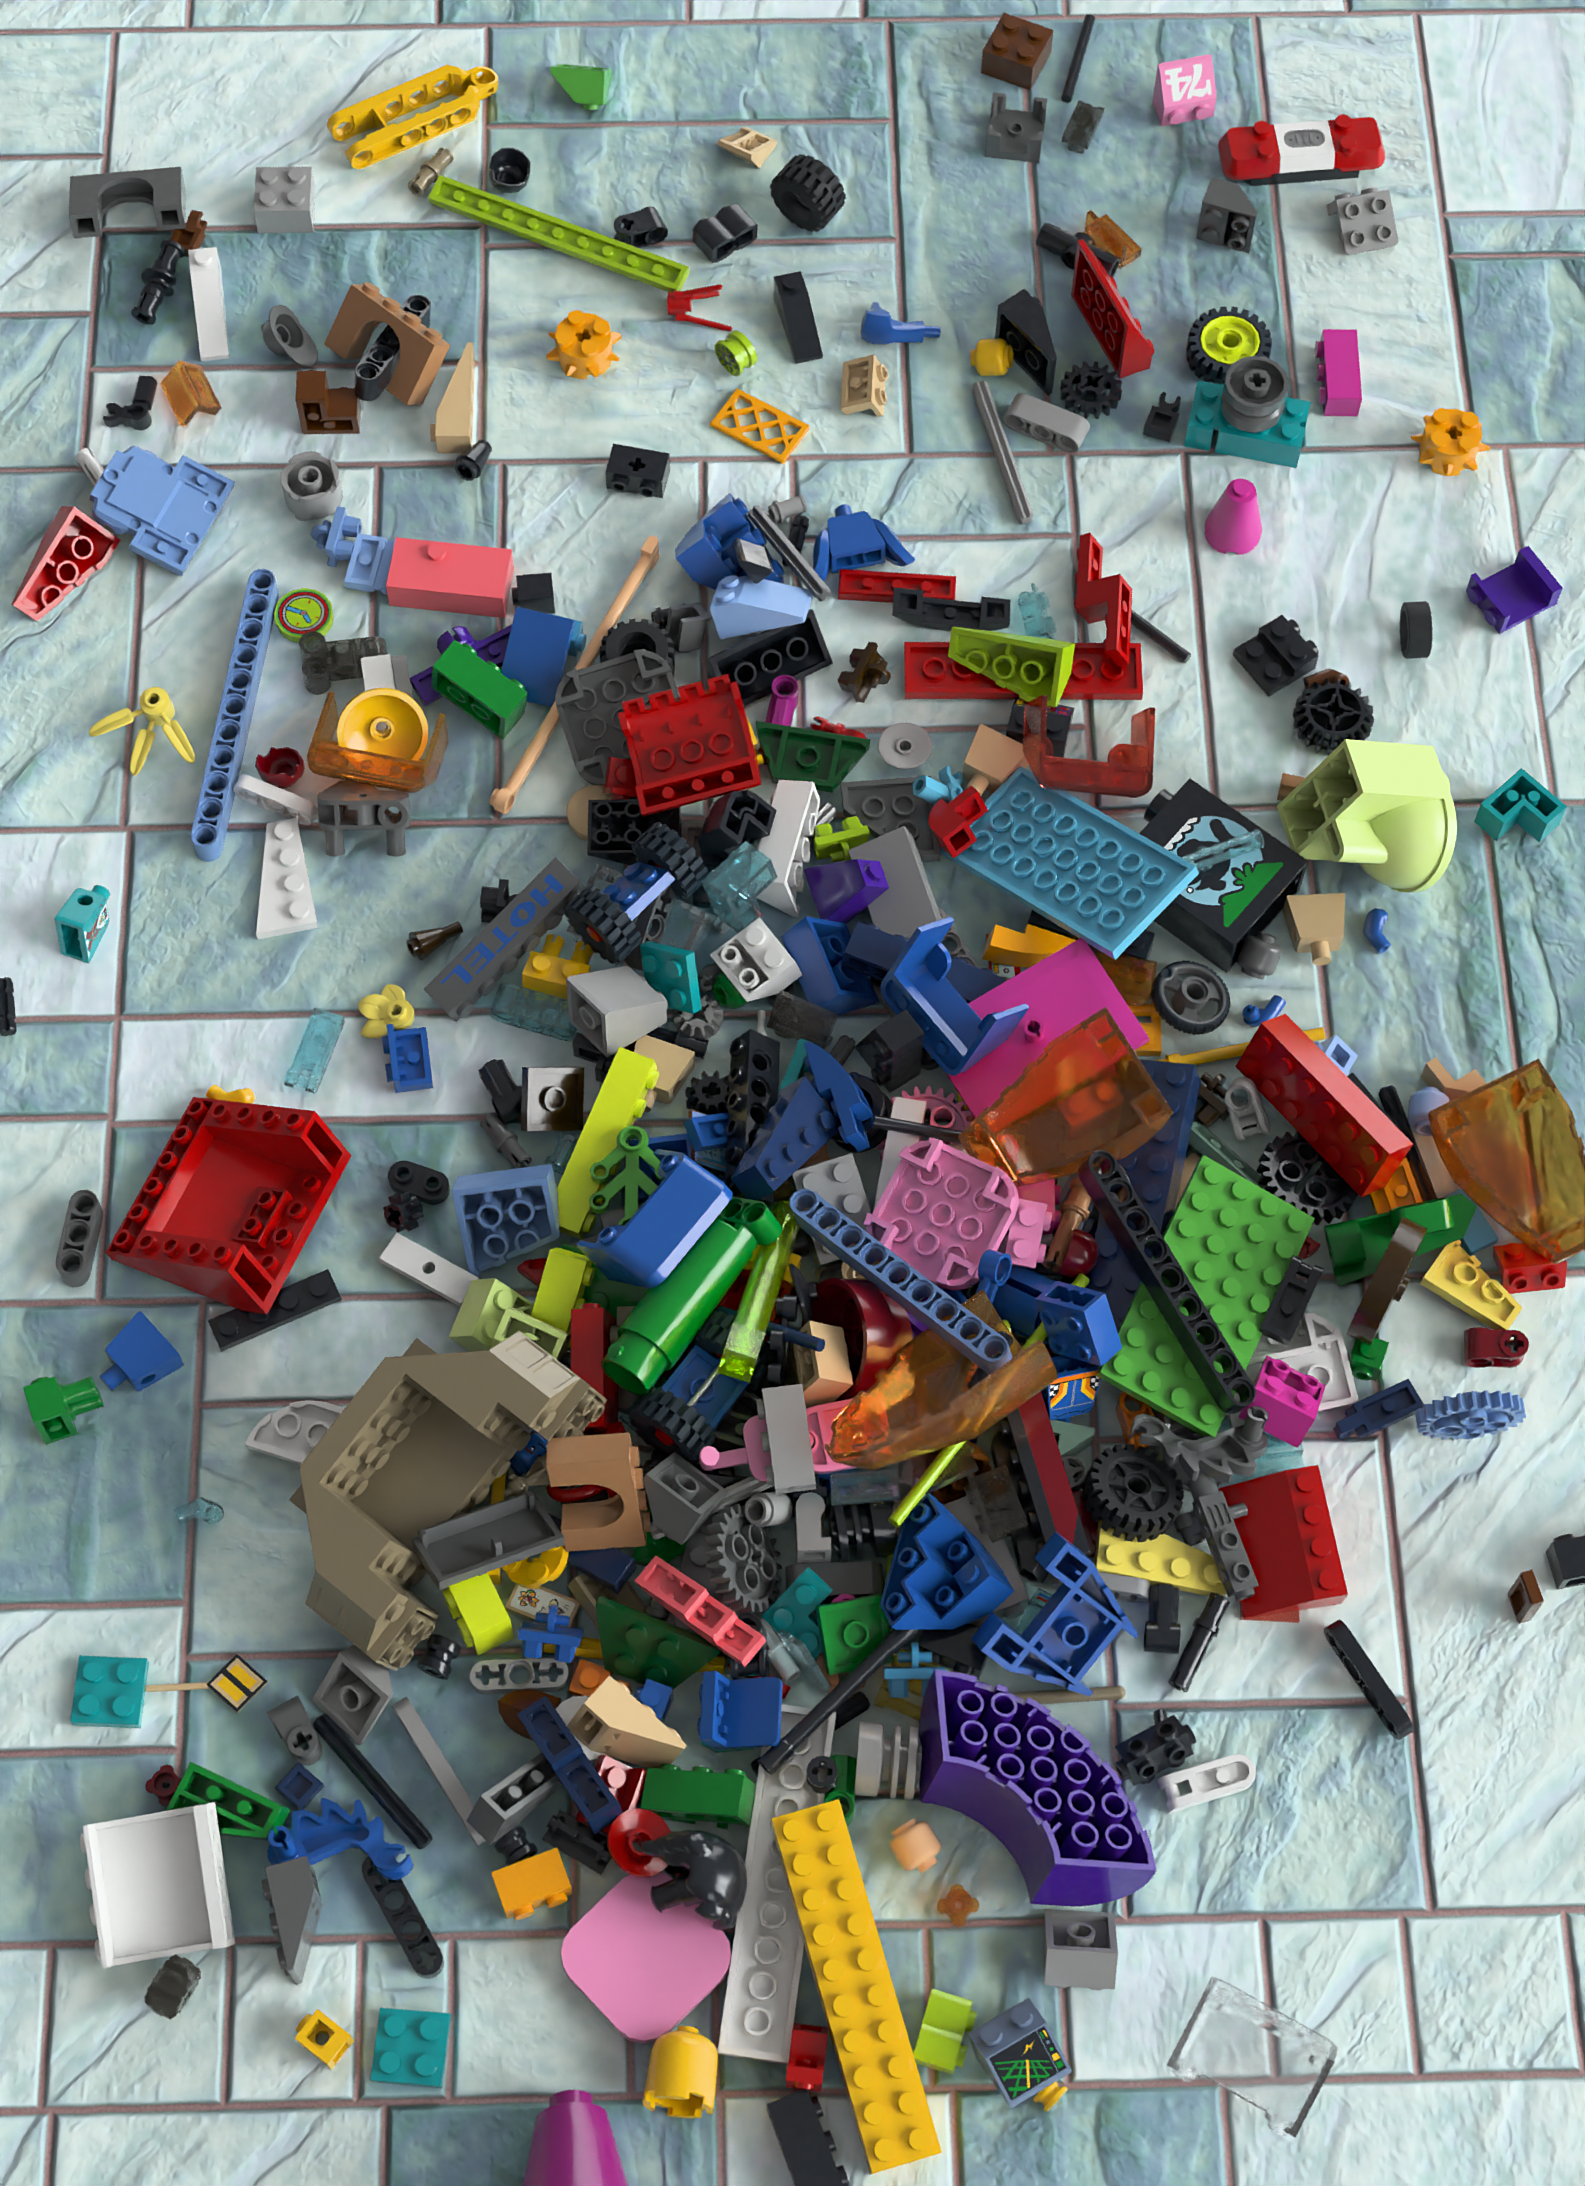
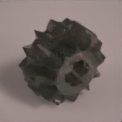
M176 1954L171 1956L152 1979V1983L145 1995L146 2005L161 2017L164 2016L168 2019L176 2017L183 2007L187 2005L188 2000L198 1986V1981L201 1978L200 1969L185 1957L182 1958Z

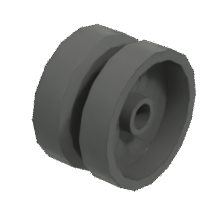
M1250 356L1241 358L1233 363L1226 372L1220 408L1223 417L1232 426L1247 432L1265 431L1276 425L1282 417L1288 392L1289 380L1285 370L1277 362L1267 357Z

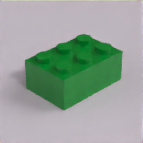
M454 640L433 665L431 688L502 740L525 714L527 700L525 687L516 679L512 678L510 680L501 674L500 668L493 662H485L479 658L477 652L468 644H460Z

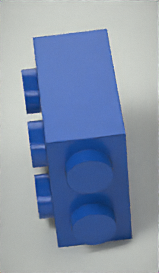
M1056 1281L1036 1298L1040 1318L1044 1324L1053 1353L1102 1366L1122 1349L1105 1293Z

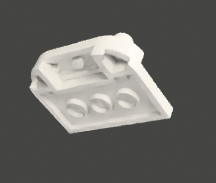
M1304 1313L1289 1346L1264 1335L1261 1336L1245 1371L1249 1379L1253 1383L1265 1357L1269 1356L1275 1360L1284 1361L1289 1367L1304 1375L1313 1376L1325 1385L1318 1412L1350 1406L1358 1402L1359 1399L1341 1331L1325 1318L1317 1316V1313ZM1236 1392L1233 1398L1240 1402V1396ZM1240 1412L1231 1414L1228 1417L1230 1429L1245 1424L1244 1420L1238 1418Z

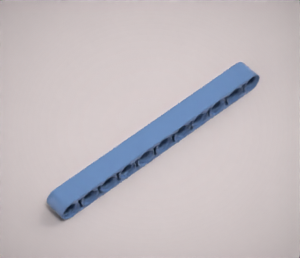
M267 569L253 571L248 579L192 826L191 840L195 853L200 860L206 862L216 860L223 851L235 796L233 788L240 774L273 625L274 612L279 598L275 576ZM218 788H223L221 791L214 792ZM212 814H217V816L213 818H208ZM205 841H211L208 844H202Z

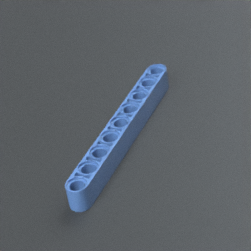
M801 1189L793 1193L789 1204L796 1223L801 1229L865 1279L874 1283L878 1289L987 1374L993 1377H1001L1011 1371L1014 1361L1008 1342L1003 1336L810 1189ZM835 1225L830 1229H825L828 1226ZM853 1243H858L857 1245H855V1246H853V1247H848L849 1245H851V1244H853ZM876 1261H881V1262H880L879 1264H877V1265H871L872 1263H874V1262H876ZM905 1279L903 1282L895 1284L897 1280ZM929 1297V1299H927L924 1302H918V1300H920L921 1298ZM946 1316H953L950 1320L942 1321ZM977 1334V1337L974 1339H966L969 1335ZM1002 1353L998 1358H990L993 1354Z

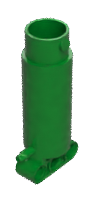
M732 1196L730 1202L667 1278L656 1287L647 1289L617 1330L618 1339L609 1347L608 1353L601 1361L602 1369L615 1383L633 1394L645 1396L654 1387L661 1374L673 1368L750 1261L756 1246L771 1244L782 1233L781 1224L765 1203Z

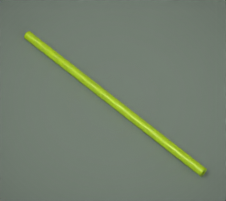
M1079 1274L1071 1285L1085 1288L1090 1280L1084 1274ZM1041 1322L1013 1358L1014 1363L1011 1371L1005 1376L998 1377L988 1390L986 1396L980 1400L888 1518V1521L893 1526L900 1527L1046 1339L1047 1333L1043 1322Z

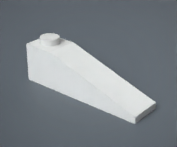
M217 247L188 250L201 361L229 358L222 271Z

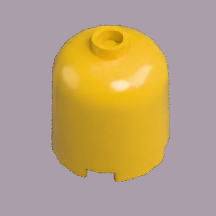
M679 2026L677 2031L665 2033L654 2042L643 2094V2106L648 2110L654 2111L655 2105L668 2108L667 2116L678 2118H701L703 2110H706V2113L710 2115L713 2114L718 2065L717 2049L708 2038L698 2034L699 2030L697 2028Z

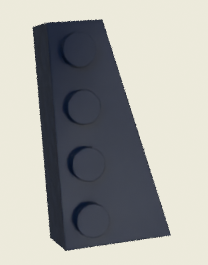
M806 1076L781 1089L777 1096L779 1098L777 1103L770 1108L766 1115L768 1118L765 1124L757 1131L752 1147L747 1149L731 1177L746 1199L757 1201L774 1192L839 1131L838 1126H840V1123Z

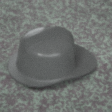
M283 305L273 306L269 313V320L261 326L265 344L273 353L290 357L301 366H313L318 360V351L312 338L289 308Z

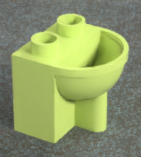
M1345 739L1277 805L1290 848L1305 859L1358 863L1370 877L1395 891L1417 893L1430 888L1444 874L1453 854L1457 831L1456 812L1450 794L1449 779L1441 769L1434 746Z

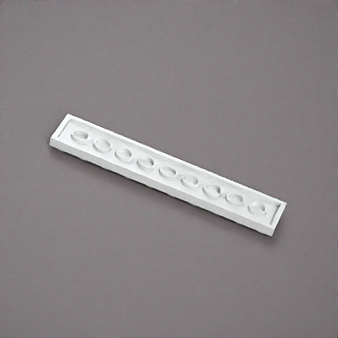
M782 1704L780 1739L794 1728L812 1708ZM836 1712L821 1724L772 1776L759 1764L745 1859L747 1890L742 1908L737 1914L717 2052L719 2055L788 2065L804 1942L770 1822L771 1818L824 1803L825 1794L813 1792L807 1784V1767L809 1762L817 1756L830 1757ZM772 1746L762 1747L761 1756ZM823 1768L819 1769L818 1774H816L818 1775V1781L821 1782L825 1781L826 1776H828L826 1775V1769Z

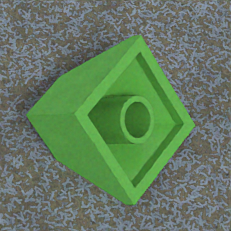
M569 64L551 66V74L575 103L583 104V109L599 110V105L606 104L612 68Z

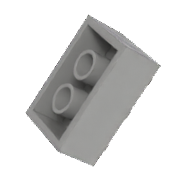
M853 1153L796 1170L788 1178L792 1193L801 1189L814 1191L866 1231V1226L864 1225L867 1212L872 1213ZM835 1225L828 1226L825 1229H830ZM805 1232L815 1265H822L840 1259ZM853 1243V1244L849 1245L848 1247H853V1246L857 1245L858 1243Z

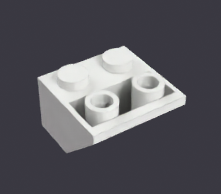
M760 917L710 954L711 958L747 1002L778 994L802 976L795 960Z

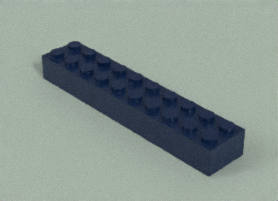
M1133 1059L1112 1156L1125 1169L1131 1186L1163 1236L1176 1207L1201 1079L1194 1064ZM1100 1214L1095 1235L1098 1257L1096 1265L1087 1274L1090 1282L1085 1288L1106 1294L1113 1320L1118 1330L1141 1279ZM1127 1220V1225L1130 1229L1136 1231L1135 1224ZM1144 1248L1146 1256L1152 1259V1252Z

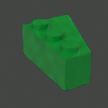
M190 1762L166 1809L168 1811L215 1802L220 1835L269 1841L268 1835L272 1829L275 1835H278L276 1827L283 1826L291 1810L193 1762Z

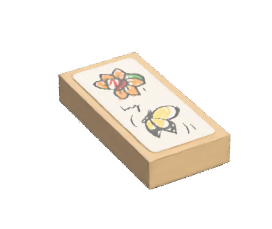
M515 1584L505 1609L510 1613L535 1622L536 1612L549 1613L550 1605L556 1604L558 1605V1615L570 1616V1623L567 1627H572L581 1605L577 1600L545 1587L526 1589Z

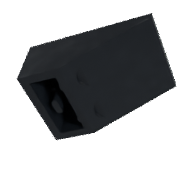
M638 799L588 800L587 855L626 865L637 863L636 855L632 853V844L654 823L660 822L662 825H667L670 830L674 829L678 832V836L681 838V807L642 816Z

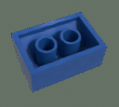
M805 916L781 936L786 951L795 960L802 973V976L797 980L803 988L808 1007L814 1015L836 1017L873 1005L879 1001L869 976L841 966L845 950L851 938L846 923Z

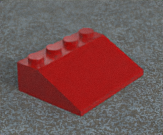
M1083 239L1079 240L1077 243L1071 290L1074 302L1113 369L1117 372L1119 379L1149 369L1152 355H1154L1152 342L1143 335L1139 320L1133 318L1130 313L1128 302L1125 297L1120 296L1114 278L1112 276L1109 277L1105 268Z
M1318 1465L1284 1470L1218 1488L1219 1491L1223 1492L1228 1507L1245 1503L1248 1510L1246 1516L1233 1519L1259 1584L1254 1588V1596L1239 1601L1243 1620L1342 1604L1348 1592Z

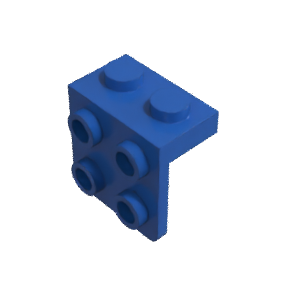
M717 1671L703 1672V1683L699 1687V1698L702 1703L701 1717L697 1721V1731L700 1740L716 1750L776 1746L780 1742L782 1681L777 1677L729 1680Z

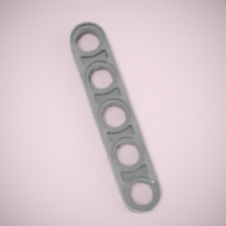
M406 1696L393 1704L392 1708L476 1845L479 1846L486 1842V1840L466 1821L475 1805Z

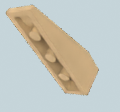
M467 342L437 409L436 424L430 425L431 442H436L437 453H464L472 446L475 381L473 342Z

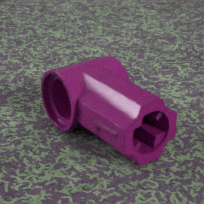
M781 675L773 680L766 723L785 726L792 725L794 711L798 705V683L792 676Z

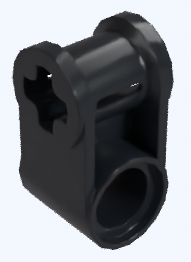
M645 207L633 213L620 215L614 220V230L616 232L614 239L628 244V239H630L629 245L637 248L658 244L668 235V229L655 207Z
M752 1612L740 1613L737 1615V1618L747 1625H756V1631L764 1636L766 1642L746 1667H743L730 1657L732 1679L735 1680L748 1676L768 1677L769 1659L766 1628L757 1615Z

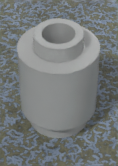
M775 1492L756 1493L745 1504L746 1518L758 1527L783 1525L790 1520L793 1512L791 1499L786 1493L776 1495Z

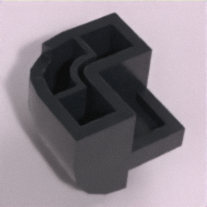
M749 790L727 793L713 802L709 808L699 837V847L707 856L716 853L736 869L745 867L752 841L770 835L777 810Z

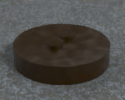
M1403 1217L1372 1277L1346 1335L1371 1346L1393 1301H1400L1411 1280L1406 1274L1428 1228Z

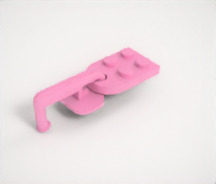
M881 1393L816 1405L806 1409L814 1473L826 1474L894 1461ZM757 1415L751 1417L745 1423L743 1436L746 1448L718 1453L712 1446L704 1447L699 1454L701 1469L712 1471L749 1463L752 1475L761 1482H767L765 1466L771 1465L770 1452L763 1453L761 1432H767L765 1419H759Z

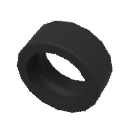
M1426 601L1404 602L1400 611L1399 630L1403 657L1405 659L1428 658L1432 648L1433 631L1429 603Z

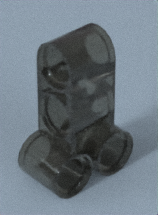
M310 631L303 634L299 640L303 662L304 685L309 693L315 695L327 692L331 687V681L363 678L361 658L388 654L386 641L381 637H364L326 642L325 637L321 633Z

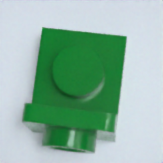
M1374 1338L1371 1346L1355 1339L1349 1356L1352 1375L1360 1380L1368 1381L1371 1379L1376 1381L1381 1372L1389 1342Z

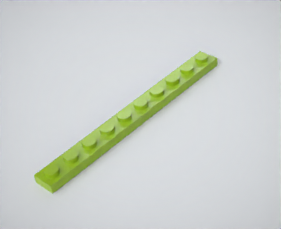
M439 175L428 196L429 202L433 205L667 292L681 291L690 273L689 267L442 175Z

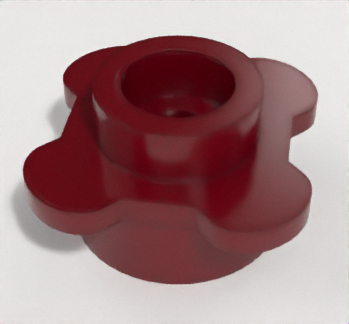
M163 1765L152 1776V1779L146 1782L145 1788L148 1793H154L159 1798L160 1805L168 1806L182 1778H179L174 1773V1768L171 1765ZM164 1783H169V1787L163 1788Z

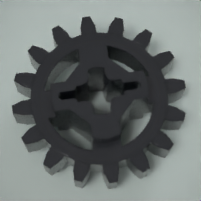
M1083 361L1082 368L1074 364L1072 372L1066 371L1064 379L1061 380L1060 399L1065 400V408L1073 407V413L1075 414L1084 413L1085 419L1089 417V414H1093L1096 419H1099L1100 412L1107 416L1110 415V409L1117 408L1118 401L1121 400L1122 381L1116 380L1117 372L1109 373V366L1107 364L1103 368H1099L1098 361H1095L1093 366H1089L1086 361ZM1109 389V394L1106 396V390Z

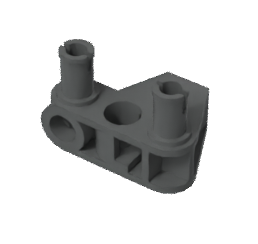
M340 780L317 795L319 827L325 830L326 855L342 856L345 854L343 830H386L387 855L396 857L406 854L404 830L410 825L411 808L408 793L396 790H377L368 780ZM397 807L400 811L399 813H392L388 808Z

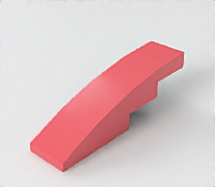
M655 1556L634 1580L641 1589L679 1620L743 1667H746L766 1642L761 1633L738 1619L734 1611L710 1596L706 1588L658 1556Z

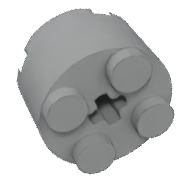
M314 451L302 452L293 456L285 469H282L280 475L288 509L300 521L317 520L335 514L337 506L340 507L343 497L336 463L331 458L327 459L321 456V453Z

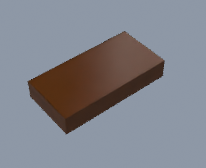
M1533 1570L1521 1572L1507 1593L1519 1624L1531 1621L1544 1602Z

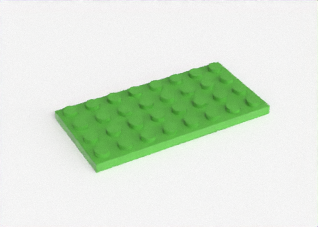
M1203 1155L1199 1158L1164 1231L1163 1238L1246 1371L1262 1336V1332L1259 1331L1293 1256L1298 1257L1315 1218ZM1161 1276L1163 1284L1171 1288L1170 1281L1166 1277ZM1141 1281L1117 1330L1122 1349L1112 1356L1107 1363L1100 1366L1096 1376L1203 1437L1211 1436L1215 1438L1226 1413L1217 1406ZM1179 1304L1180 1312L1188 1316L1187 1309ZM1196 1333L1197 1340L1205 1345L1204 1337ZM1214 1361L1215 1369L1223 1373L1222 1366ZM1231 1390L1232 1397H1234L1236 1391Z

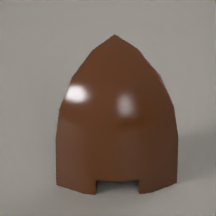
M531 1689L515 1690L505 1694L498 1700V1708L504 1722L515 1733L533 1740L517 1714L545 1695L556 1709L561 1703V1698Z

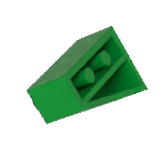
M661 1764L660 1769L647 1768L641 1809L654 1812L663 1820L695 1824L696 1821L717 1822V1828L727 1830L729 1823L745 1825L750 1832L756 1784L745 1776V1772L737 1769H725L724 1773H714L712 1769L701 1766H694L692 1771L681 1770L680 1767L675 1765Z

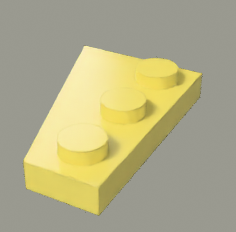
M1460 1240L1447 1244L1420 1284L1489 1328L1508 1330L1522 1307L1496 1279H1491L1480 1268L1481 1262L1474 1255L1471 1257L1460 1246Z

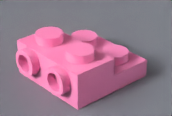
M1019 1199L1016 1215L997 1249L998 1252L1010 1255L1013 1266L1035 1269L1036 1263H1043L1046 1244L1040 1243L1042 1231H1049L1052 1219V1212L1046 1211L1048 1204Z

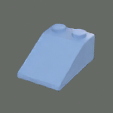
M732 575L719 581L710 605V611L719 638L725 639L805 623L813 595L808 589L765 579L756 584L748 575L742 577Z

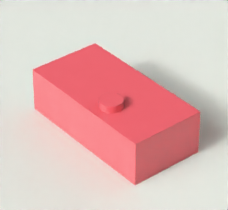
M396 537L386 583L389 606L505 618L514 573L512 549Z

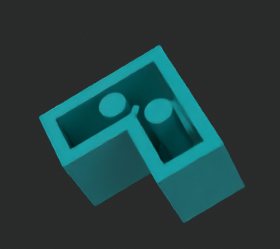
M1521 768L1481 803L1474 822L1496 841L1517 823L1540 842L1560 824L1567 806Z

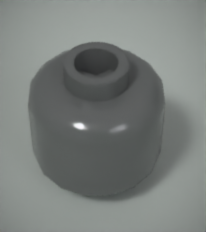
M1261 931L1258 932L1257 936L1249 935L1245 937L1237 957V963L1242 967L1241 972L1258 979L1271 976L1275 972L1282 954V948L1274 943L1276 937Z

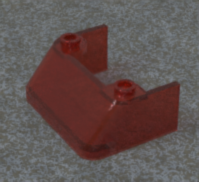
M1041 695L1025 704L1023 754L1040 786L1046 789L1131 798L1141 797L1151 790L1154 762V707H1149L1131 716L1130 744L1114 746L1108 753L1107 762L1053 757V745L1046 737L1048 696Z

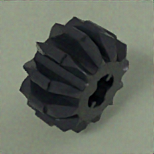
M716 1070L713 1076H708L703 1071L701 1079L692 1077V1087L685 1089V1096L688 1098L686 1100V1108L708 1115L727 1113L730 1082L728 1075L720 1079L719 1072Z

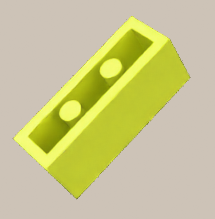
M559 1247L549 1250L531 1316L571 1334V1309H581V1305L586 1304V1299L582 1297L585 1287H589L594 1278L595 1268L591 1267L592 1261L587 1256ZM571 1338L565 1349V1352H567L568 1348L571 1349Z

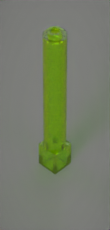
M789 1201L777 1202L772 1207L771 1212L781 1224L782 1233L771 1244L759 1245L717 1373L750 1383L800 1228L791 1211Z

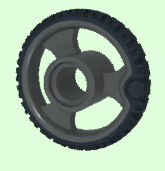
M1177 961L1164 967L1155 978L1152 986V1001L1156 1011L1159 1012V1016L1163 1020L1165 1019L1169 1026H1173L1174 1029L1183 1031V1033H1192L1193 1035L1206 1034L1217 1029L1229 1013L1230 996L1228 988L1220 976H1217V973L1212 971V969H1208V966L1200 965L1194 961ZM1178 974H1189L1193 976L1186 978L1182 982ZM1164 989L1175 993L1171 1000L1172 1008L1165 998ZM1207 1001L1217 1002L1218 1009L1216 1014L1209 1020L1201 1021L1198 1018V1014Z

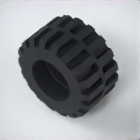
M799 154L794 156L770 184L771 197L783 216L799 228H804L810 232L813 230L818 232L823 229L845 204L846 194L843 192L844 188L839 182V178L823 162L809 155Z
M629 619V623L625 624L621 621L617 623L616 629L611 627L607 631L608 636H603L601 640L602 646H600V663L634 653V650L645 649L646 651L658 654L666 660L674 678L675 657L672 638L668 637V632L665 628L660 630L659 624L655 622L648 624L647 619H642L641 622Z

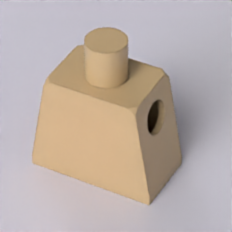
M980 724L964 761L963 777L969 781L965 790L973 786L980 796L983 795L985 790L994 793L1020 766L1023 768L1028 766L1031 748Z
M1345 893L1287 896L1283 907V915L1295 951L1298 953L1311 952L1314 965L1322 966L1331 962L1330 951L1339 950L1343 940Z
M645 1035L636 1040L634 1052L653 1059L659 1072V1078L654 1089H648L644 1100H647L644 1112H650L655 1100L665 1104H670L695 1067V1052Z

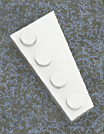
M297 817L267 823L256 928L257 939L318 928Z

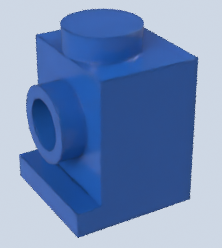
M647 1679L644 1686L636 1689L634 1698L641 1704L649 1706L654 1711L656 1718L664 1724L674 1699L673 1688Z

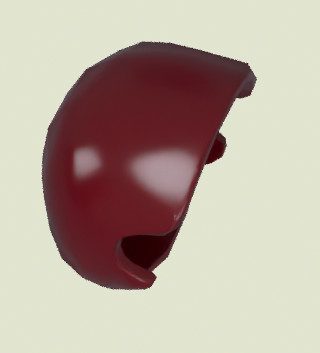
M271 747L265 757H262V755L256 757V770L261 779L266 783L285 789L294 785L303 776L305 770L304 760L297 750L289 747L278 749Z
M1079 1229L1073 1230L1067 1254L1058 1271L1059 1274L1074 1279L1079 1274H1089L1096 1265L1098 1257V1246L1091 1234Z

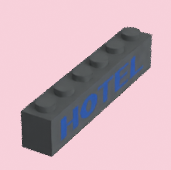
M555 857L423 990L456 1022L460 1018L468 1016L474 1009V1004L482 996L490 994L496 987V982L504 974L512 972L518 965V960L526 952L534 950L540 943V938L548 930H552L560 924L565 913L564 908L586 887Z

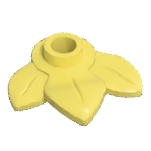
M387 984L381 995H367L358 1003L359 1011L368 1019L361 1030V1035L366 1038H382V1036L388 1035L387 1024H393L394 1029L404 1030L414 1021V1008L406 1001L403 989L397 985Z

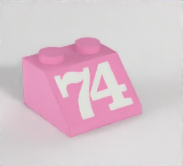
M1211 54L1158 64L1152 102L1161 126L1176 125L1182 122L1214 116L1217 95Z

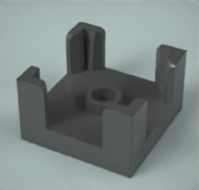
M993 92L985 157L1039 163L1048 98L1035 97L1033 110L1029 112L1005 109L1007 95Z

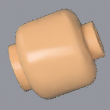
M914 1818L891 1833L894 1838L890 1842V1848L904 1870L912 1871L918 1868L919 1872L923 1873L938 1863L935 1856L941 1851L942 1845L927 1822H917Z

